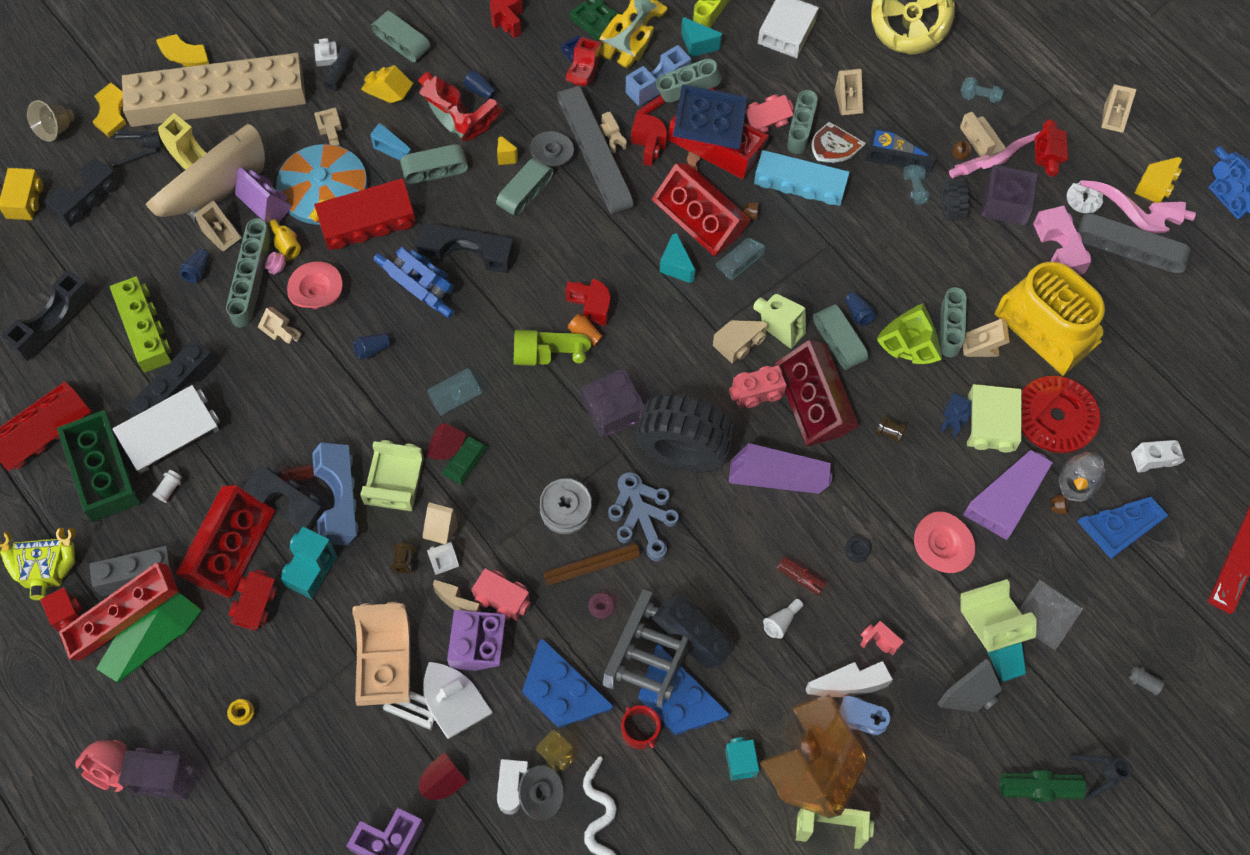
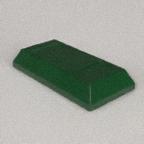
M468 435L441 474L463 485L488 449V446Z

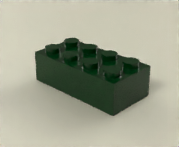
M105 410L57 427L83 511L92 522L141 504L121 443L113 431V428H115L114 423Z

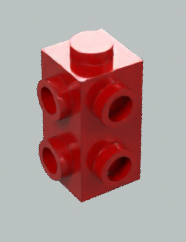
M255 570V572L250 571L247 577H241L237 591L241 592L238 602L233 600L228 614L232 616L231 624L256 631L259 625H264L268 615V611L264 610L267 601L272 602L277 588L272 586L275 579L270 578L269 573Z

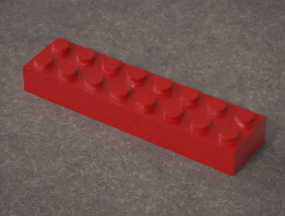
M156 562L60 630L59 634L68 658L81 661L176 594L178 589L168 565Z

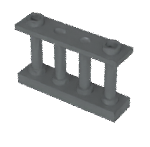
M643 589L604 672L603 686L613 689L616 681L621 682V680H625L658 693L657 707L662 708L665 699H671L675 685H672L690 640L684 636L682 640H678L645 627V624H643L645 618L653 617L659 608L655 607L654 603H651L652 592ZM643 637L677 650L673 661L671 662L636 649V645H633L636 638L640 639ZM633 658L667 671L668 673L663 684L626 670L624 666L626 659L631 660Z

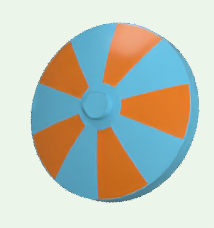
M322 144L304 148L288 158L278 173L276 187L288 197L286 201L292 206L288 211L291 216L305 223L320 225V222L316 223L308 217L314 209L315 203L322 199L336 198L367 189L368 182L363 164L357 156L345 148Z

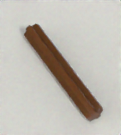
M636 543L547 570L544 572V579L547 585H553L640 556V550Z

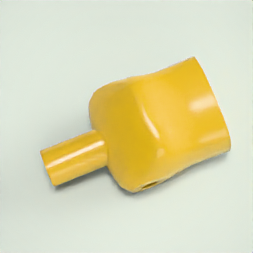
M276 219L271 220L269 226L275 234V247L280 253L284 254L286 261L295 259L301 249L297 241V234L286 226H280Z

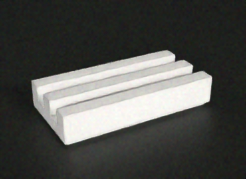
M410 691V699L427 705L425 697ZM409 702L395 704L428 717V721L396 708L391 704H385L383 707L385 711L430 730L433 727L434 721H436L430 711Z

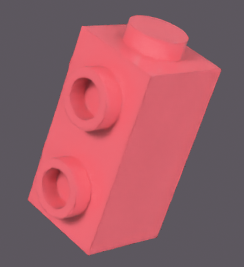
M776 94L766 98L765 103L758 105V102L746 106L744 123L763 133H767L769 131L768 128L776 125V128H780L789 124L788 120L793 116L794 112L793 105L790 100H787L786 95L778 97Z
M779 365L774 367L765 366L756 372L738 374L733 378L732 387L729 388L732 400L737 401L739 408H753L761 402L768 400L769 402H774L781 399L785 394L786 383Z
M485 568L472 588L475 602L482 607L487 608L490 606L496 609L497 614H505V619L507 620L512 618L517 621L521 615L524 616L531 606L528 589L519 582H514L513 584L506 580V577L497 570L491 572Z

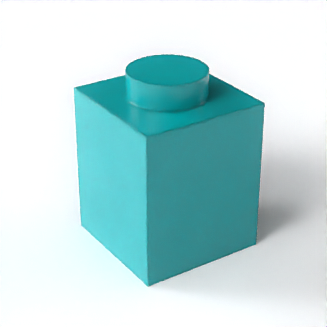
M745 737L730 740V743L726 745L725 752L731 781L757 777L759 768L753 740L746 741Z

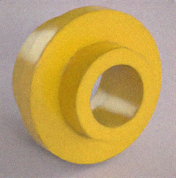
M238 699L230 704L227 715L233 724L242 726L252 720L255 711L251 702L246 699ZM240 709H245V715L242 717H238V711Z

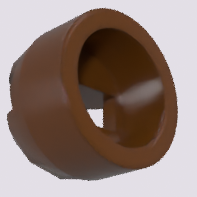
M958 141L953 147L952 154L958 160H965L970 155L971 146L967 141Z
M747 203L744 206L743 212L751 220H759L760 203Z
M1066 494L1057 495L1050 500V504L1055 505L1050 507L1053 513L1059 515L1069 513V503Z

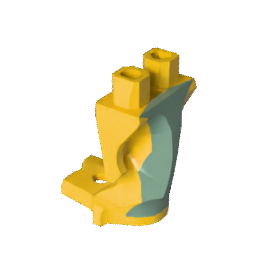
M631 0L624 14H617L602 33L600 41L603 43L600 55L612 61L616 51L622 54L617 63L629 69L634 60L640 61L654 31V27L645 26L648 20L653 16L661 18L668 8L657 0ZM637 13L638 16L631 22V16ZM619 23H622L623 29L620 32H617V25ZM643 31L645 34L643 39L637 41L636 36L639 32Z

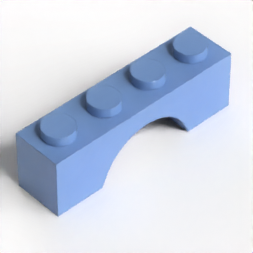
M320 443L312 453L314 475L324 480L332 489L334 507L325 511L317 520L318 534L328 538L332 545H348L358 533V523L355 522L354 516L356 500L353 499L352 492L354 489V477L351 476L353 458L349 454V445Z

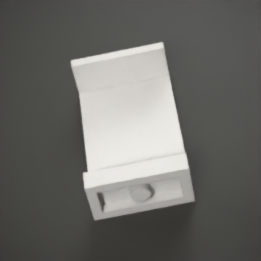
M193 385L113 428L114 433L140 474L148 471L150 464L211 430L215 433L219 431L216 424L220 421L213 409L209 412L206 409L204 403L208 401L201 389L196 391Z

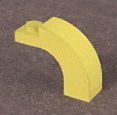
M175 113L158 127L159 135L164 145L185 170L206 154L194 139L192 127Z

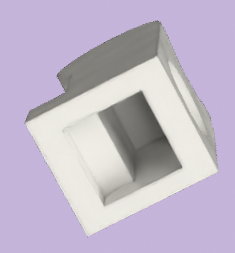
M1177 440L1141 443L1131 452L1137 472H1146L1149 469L1163 466L1171 467L1185 461Z
M501 759L497 803L500 810L506 814H514L521 807L518 787L520 777L529 769L527 761Z

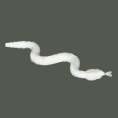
M599 756L586 772L583 788L587 796L605 805L606 813L589 824L584 833V840L588 849L596 855H616L613 850L597 843L595 840L596 832L608 826L615 819L617 811L614 799L608 794L594 789L592 786V779L595 777L603 760Z

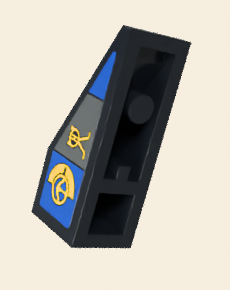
M872 127L865 161L931 173L935 156L894 130L884 127Z

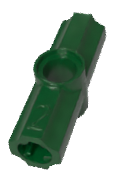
M1045 770L1032 771L1029 774H1001L1000 792L1002 797L1031 798L1035 802H1051L1056 799L1083 800L1085 798L1086 784L1083 775H1060Z

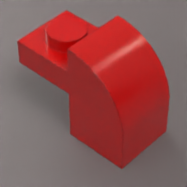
M491 0L490 11L494 28L502 26L503 30L509 32L513 38L521 35L520 20L517 16L523 13L522 0Z
M583 37L579 39L574 49L573 63L566 73V81L587 86L588 82L592 83L599 63L602 42Z
M636 113L631 131V143L645 146L643 165L652 166L654 158L659 157L660 149H666V128L658 118Z
M592 279L590 286H586L581 282H567L565 289L566 301L585 305L583 316L585 315L593 324L606 326L610 314V294L607 287L596 279Z

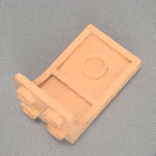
M388 602L387 604L380 605L365 603L353 607L357 633L355 699L357 706L410 702L411 627L405 605L398 602Z

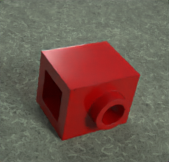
M65 588L40 599L50 625L58 632L81 616L80 612L83 611L78 598H73Z

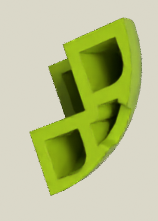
M924 303L896 318L882 330L877 338L880 345L896 358L902 357L911 360L915 364L933 363L942 359L939 339Z

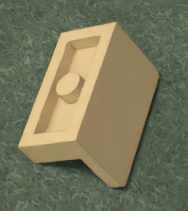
M973 112L964 115L960 128L980 157L985 155L993 156L1005 150L1004 144L983 116L976 118Z

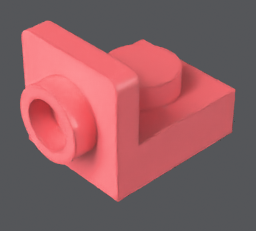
M881 621L875 627L870 624L861 634L863 640L860 645L863 648L875 639L877 646L882 651L889 652L892 655L903 644V641Z

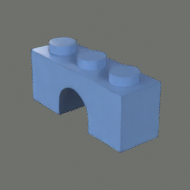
M679 45L675 46L661 55L659 65L652 72H649L642 66L627 75L626 93L638 106H641L660 94L656 81L661 75L691 65V58Z

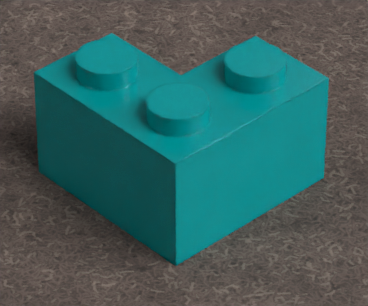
M302 527L300 532L295 533L290 541V550L294 558L291 563H287L283 568L281 579L286 587L312 599L335 562L337 555L328 538Z

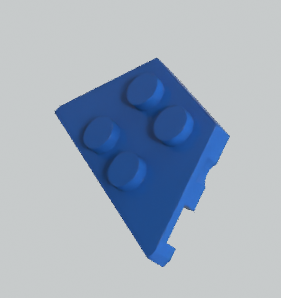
M543 639L539 641L522 692L550 721L561 729L572 725L574 722H581L590 719L591 716L603 712L607 713L613 709V706Z
M658 644L653 655L672 662L673 658ZM649 665L645 677L663 684L668 672ZM679 666L672 685H675L671 699H665L662 708L657 707L658 693L642 687L638 697L645 706L652 708L658 714L660 721L675 736L693 728L704 727L715 721L726 720L729 717V714L681 666Z

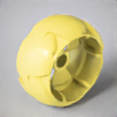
M873 0L871 18L875 33L885 46L899 53L920 54L933 49L947 36L953 23L955 6L953 0H917V2H910L906 6H903L897 0ZM937 3L939 10L938 20L928 32L925 25L921 22L922 9ZM903 14L902 24L909 30L908 37L907 34L904 33L902 36L891 28L888 16Z

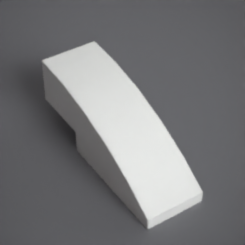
M883 661L862 671H859L854 662L809 682L805 690L807 694L822 697L858 696L888 687L892 678Z

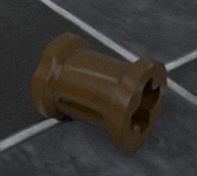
M884 415L876 434H883L892 438L898 444L907 424L903 423L901 425L888 419L887 415Z
M395 543L393 546L395 551L394 563L391 564L390 569L400 574L412 573V555L416 552V547L409 543Z

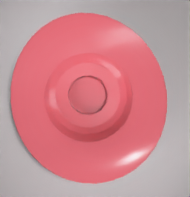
M325 262L306 263L297 268L291 275L287 286L288 297L294 305L319 309L320 307L328 306L334 303L341 295V275L331 264Z
M933 512L925 516L918 524L914 535L915 548L920 558L927 565L944 573L959 572L970 565L975 555V542L970 530L961 520L946 512Z

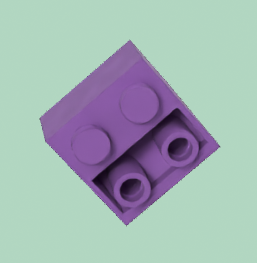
M240 167L237 171L235 195L266 223L269 224L273 219H276L279 223L292 208L286 201L288 197L279 189L275 190L272 187L273 183L265 176H260L253 169L247 171Z
M454 610L447 658L449 667L477 671L500 666L506 615Z

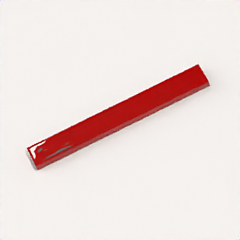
M1250 505L1207 601L1209 604L1229 614L1234 612L1250 576Z

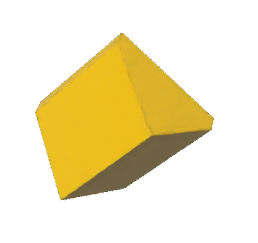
M500 136L497 149L498 165L516 164L518 162L517 148Z

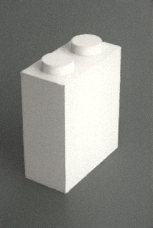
M775 0L760 28L758 44L797 58L816 22L819 7L800 0Z

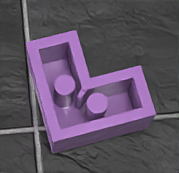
M397 808L384 833L360 821L347 847L357 855H410L425 824L421 819Z

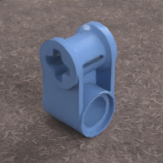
M843 697L837 718L839 725L872 735H880L885 732L890 722L889 712L885 708L864 702L855 697ZM875 716L880 717L879 725L874 724Z

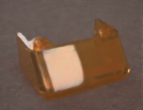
M829 694L794 706L793 708L806 730L801 741V747L803 752L808 755L810 761L807 763L800 749H796L762 760L761 765L775 786L778 796L785 803L827 818H833L843 814L866 766V758L858 741Z

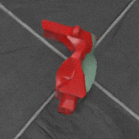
M426 72L418 80L423 86L420 94L427 99L436 117L450 132L457 133L462 141H470L480 134L487 132L490 124L504 111L497 101L489 99L475 113L469 114L461 100L460 90L453 84L442 80L438 76L434 77L430 72Z

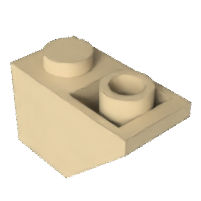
M731 320L714 334L713 346L733 364L737 359L742 360L745 358L751 347L755 344L758 346L765 340L767 324L764 321Z

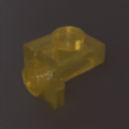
M552 730L536 747V751L547 760V766L555 772L559 769H566L573 760L571 757L573 755V747L555 730Z

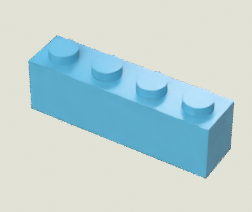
M762 150L754 184L763 188L779 190L786 194L791 193L803 196L806 199H815L830 205L840 206L849 172Z

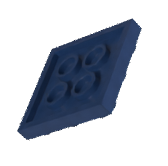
M682 84L673 136L739 149L747 97Z

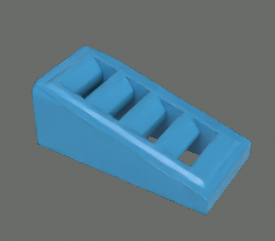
M380 123L370 134L373 148L398 160H401L405 155L411 154V149Z

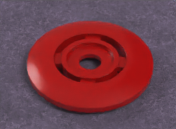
M1046 376L1032 381L1022 390L1021 431L1036 446L1050 452L1069 453L1082 449L1095 437L1100 425V411L1091 393L1078 382L1060 376ZM1051 410H1062L1064 413V419H1053L1051 416Z

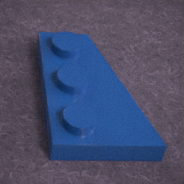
M1152 497L1125 504L1120 508L1108 509L1093 516L1082 517L1077 522L1112 559L1162 522L1168 515Z

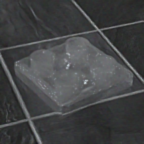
M1041 580L1037 582L1019 608L1022 615L1030 612L1033 613L1037 619L1036 638L1054 650L1059 646L1083 610Z

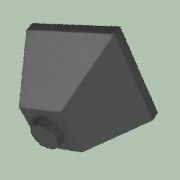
M985 659L949 688L937 703L940 708L978 712L983 707L988 710L999 701L996 696L1002 689L990 662Z

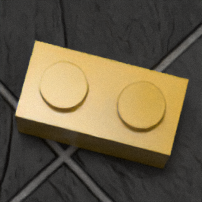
M8 168L0 197V210L6 219L33 220L35 211L39 208V194L43 191V180L40 179L35 169Z

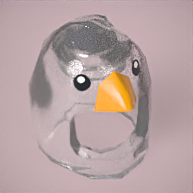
M1085 451L1071 457L1063 466L1059 476V484L1062 493L1066 494L1069 500L1085 501L1092 497L1101 487L1106 475L1103 458L1098 454ZM1069 478L1072 479L1078 490L1090 488V490L1086 493L1074 492L1068 486L1067 481Z

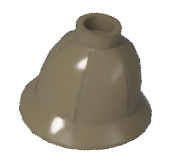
M36 100L30 103L28 107L27 119L31 129L39 138L51 142L59 134L67 130L70 122H74V114L71 109H65L62 105L47 104L44 101Z

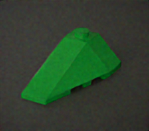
M177 592L116 635L99 663L97 670L115 682H121L144 665L145 661L156 652L160 653L175 638H180L187 633L203 611Z

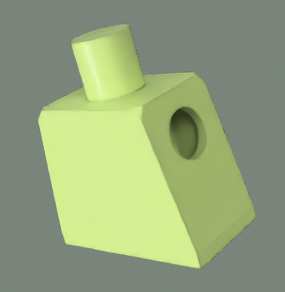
M774 294L768 301L762 297L757 299L753 308L761 313L762 321L767 324L766 331L792 349L806 334L805 308L779 294Z

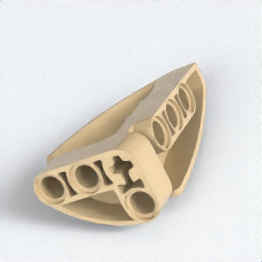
M247 124L233 135L227 137L146 203V206L159 217L180 215L202 208L212 200L216 203L235 193L237 171L240 167L247 171L253 169L258 174L264 168L265 154L258 131L252 125Z

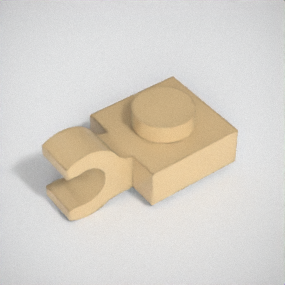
M336 108L314 113L320 135L327 134L330 145L340 146L336 131L342 130Z
M611 112L602 114L600 129L603 136L608 137L610 141V151L613 154L616 153V144H620L623 149H626V140L621 136L619 127Z
M273 307L266 308L258 325V328L272 339L278 340L282 338L289 344H291L292 340L298 342L302 335L297 329L288 327L289 319Z

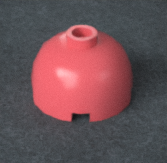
M99 740L89 745L76 760L75 766L77 769L79 766L82 767L84 771L81 775L93 785L104 790H108L110 785L117 787L115 792H119L129 781L133 770V760L127 750V746L123 742L118 740Z

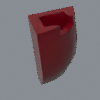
M447 423L437 426L428 446V457L435 460H443L454 456L462 446L466 433Z
M444 752L425 769L420 778L419 790L421 795L429 800H440L455 793L468 781Z

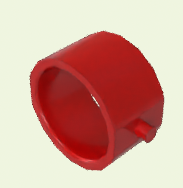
M647 706L627 707L621 720V734L624 741L635 749L654 748L656 746L654 743L660 734L658 714ZM645 714L655 722L656 732L648 740H634L625 730L627 720L633 715Z

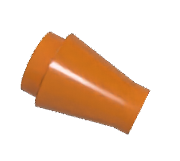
M577 314L567 327L571 331L570 334H584L588 336L594 347L603 337L585 315Z

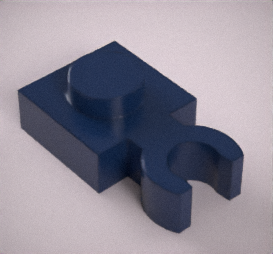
M953 393L943 414L947 419L944 420L941 426V432H944L947 426H951L954 429L952 436L956 437L961 428L960 424L965 426L972 412L971 400Z

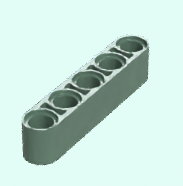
M259 218L250 220L246 225L226 305L227 313L233 325L239 328L248 326L252 321L271 242L265 221Z

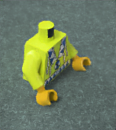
M61 527L56 532L57 539L14 542L13 547L9 545L12 540L11 533L8 531L4 532L6 541H0V547H2L0 553L4 565L13 580L18 581L24 588H30L31 599L40 600L46 596L47 587L61 585L63 578L66 577L75 564L74 543L71 542L76 536L74 528L68 529V537L64 534V527Z

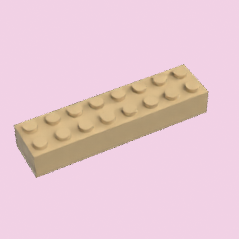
M298 53L122 75L123 111L131 127L164 123L173 113L182 120L306 104L303 69Z

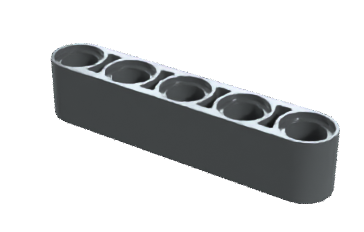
M1095 214L1083 215L1077 231L1080 233L1082 243L1172 273H1182L1185 271L1191 251L1190 247L1184 243Z

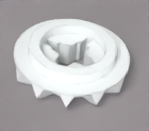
M1080 182L1078 184L1073 183L1067 192L1069 205L1081 213L1095 212L1103 203L1102 193L1080 186ZM1087 192L1088 198L1083 202V194Z

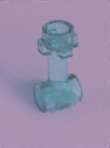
M972 77L966 78L965 82L962 83L961 92L962 97L965 99H973L976 94L989 97L990 102L1001 101L1003 89L994 86L993 89L977 86L978 81Z
M909 165L904 168V179L912 181L914 191L910 194L911 199H914L915 204H924L928 201L929 196L928 191H925L921 180L925 178V168L918 165Z

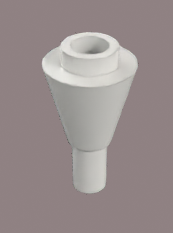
M795 599L787 608L763 620L765 632L770 637L782 638L794 615L803 607V603L799 599Z

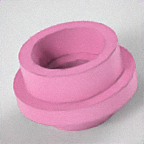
M272 252L268 256L265 268L268 269L269 273L274 275L284 269L286 264L284 254Z

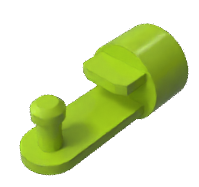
M515 329L514 365L536 366V364H549L551 352L574 353L573 361L575 363H583L586 360L584 352L591 348V340L584 334L537 332V330Z

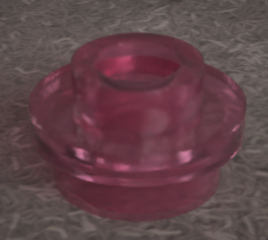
M598 593L591 597L588 608L591 615L603 619L612 613L614 604L610 596ZM599 603H603L606 607L603 610H598L596 606Z

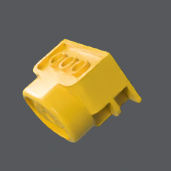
M1044 262L1035 266L1028 273L1027 277L1002 297L995 311V315L999 319L1007 321V326L1062 376L1102 342L1100 338L1103 335V329L1100 323L1105 314L1103 298L1094 287L1072 268L1059 262Z

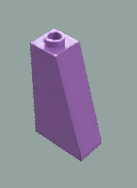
M748 443L731 460L729 483L819 494L831 484V463Z
M1030 450L971 501L963 515L1007 540L1053 462L1048 460L1043 454Z

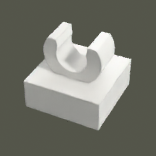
M328 38L319 39V43L314 44L317 66L331 65L332 62H335L338 56L336 42H329Z
M451 542L435 548L430 547V550H427L435 575L459 567Z

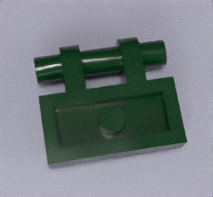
M589 0L591 5L583 1L569 13V18L600 42V37L614 17L620 13L615 9H610L604 0Z

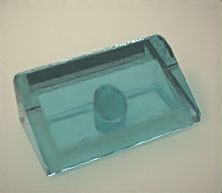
M747 238L716 263V267L733 280L764 254L765 245Z
M469 368L427 390L428 396L440 416L482 394Z

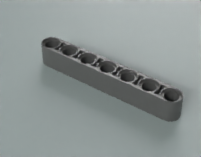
M575 86L557 92L561 109L609 212L614 214L632 208L631 194L581 88Z

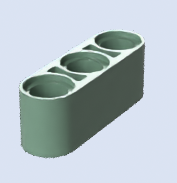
M390 11L385 12L371 24L373 32L381 40L412 62H416L431 48L429 41L421 33Z
M704 59L661 75L656 81V86L664 101L674 102L680 98L682 84L710 89L721 82L722 76L714 60Z
M811 90L800 92L797 98L787 142L788 150L794 154L803 153L807 147L817 105V95Z
M457 144L408 154L400 160L404 179L409 184L462 174L468 169L464 149L461 145Z
M536 158L530 159L500 192L496 204L513 216H518L550 181L554 170Z
M957 287L948 289L942 301L939 337L941 353L946 357H955L959 354L964 343L966 325V293Z
M834 304L813 314V320L817 329L845 370L868 360V354L864 345L837 305Z

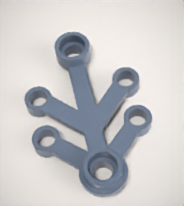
M625 473L618 480L620 494L615 505L609 508L608 516L612 521H620L623 517V508L630 497L633 507L624 526L618 529L617 538L621 543H628L632 539V531L639 519L649 543L647 545V556L653 561H661L666 556L667 546L662 540L658 539L649 516L663 521L669 527H673L678 523V513L674 510L664 511L644 503L640 494L654 499L658 505H665L669 501V492L664 488L656 490L643 485L641 478L635 473ZM627 481H633L634 485L627 486L625 483ZM659 494H664L666 498L660 500L657 496ZM614 510H618L620 514L618 516H614L611 514V512ZM672 515L675 517V520L668 521L666 517ZM622 532H628L629 536L627 538H623L620 536V534ZM655 545H659L661 547V550L654 551L652 547Z

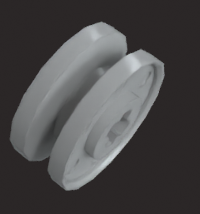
M559 479L551 482L544 488L540 497V515L544 524L551 531L559 534H572L580 531L588 523L591 516V496L588 489L582 483L573 479Z

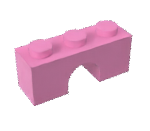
M1065 206L1040 211L1033 225L1041 242L1056 241L1063 247L1056 250L1051 262L1065 264L1079 275L1085 274L1091 263V256L1085 250L1081 235L1076 231L1072 216L1067 213Z

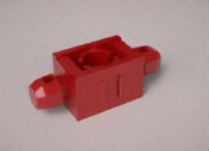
M1049 119L1043 124V130L1035 136L1036 164L1045 167L1046 174L1051 177L1057 175L1060 164L1068 160L1067 132L1057 129L1056 122Z

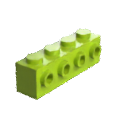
M136 276L111 285L110 289L137 362L145 373L169 364L171 360L168 354L172 353L167 339H162L161 335L165 334L160 320L155 321L154 316L158 315L153 302H148L147 297L151 295L146 284H141Z

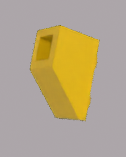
M393 65L388 68L383 67L377 72H370L364 80L366 83L361 89L368 94L393 103L402 100L413 83Z
M1176 157L1149 164L1135 194L1156 203H1160L1164 196L1168 198L1174 188V185L1171 184L1172 180L1176 181L1182 169L1178 167L1182 159Z

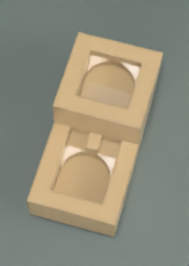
M434 580L433 587L435 593L453 610L481 612L478 603L460 598L459 587Z

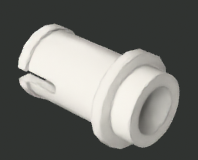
M172 470L163 474L165 476L152 494L165 503L176 486L181 485L180 480L182 477Z

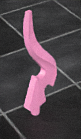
M1040 132L1018 139L996 155H985L955 165V168L949 170L951 178H955L960 175H967L981 167L986 169L1003 164L1020 147L1034 141L1035 136Z
M1095 181L1080 182V186L1096 190L1109 197L1126 213L1136 226L1150 233L1168 232L1170 229L1165 226V220L1180 225L1184 219L1193 221L1196 215L1195 212L1185 210L1186 202L1152 203L1149 206L1151 214H1146L1123 192L1113 186Z

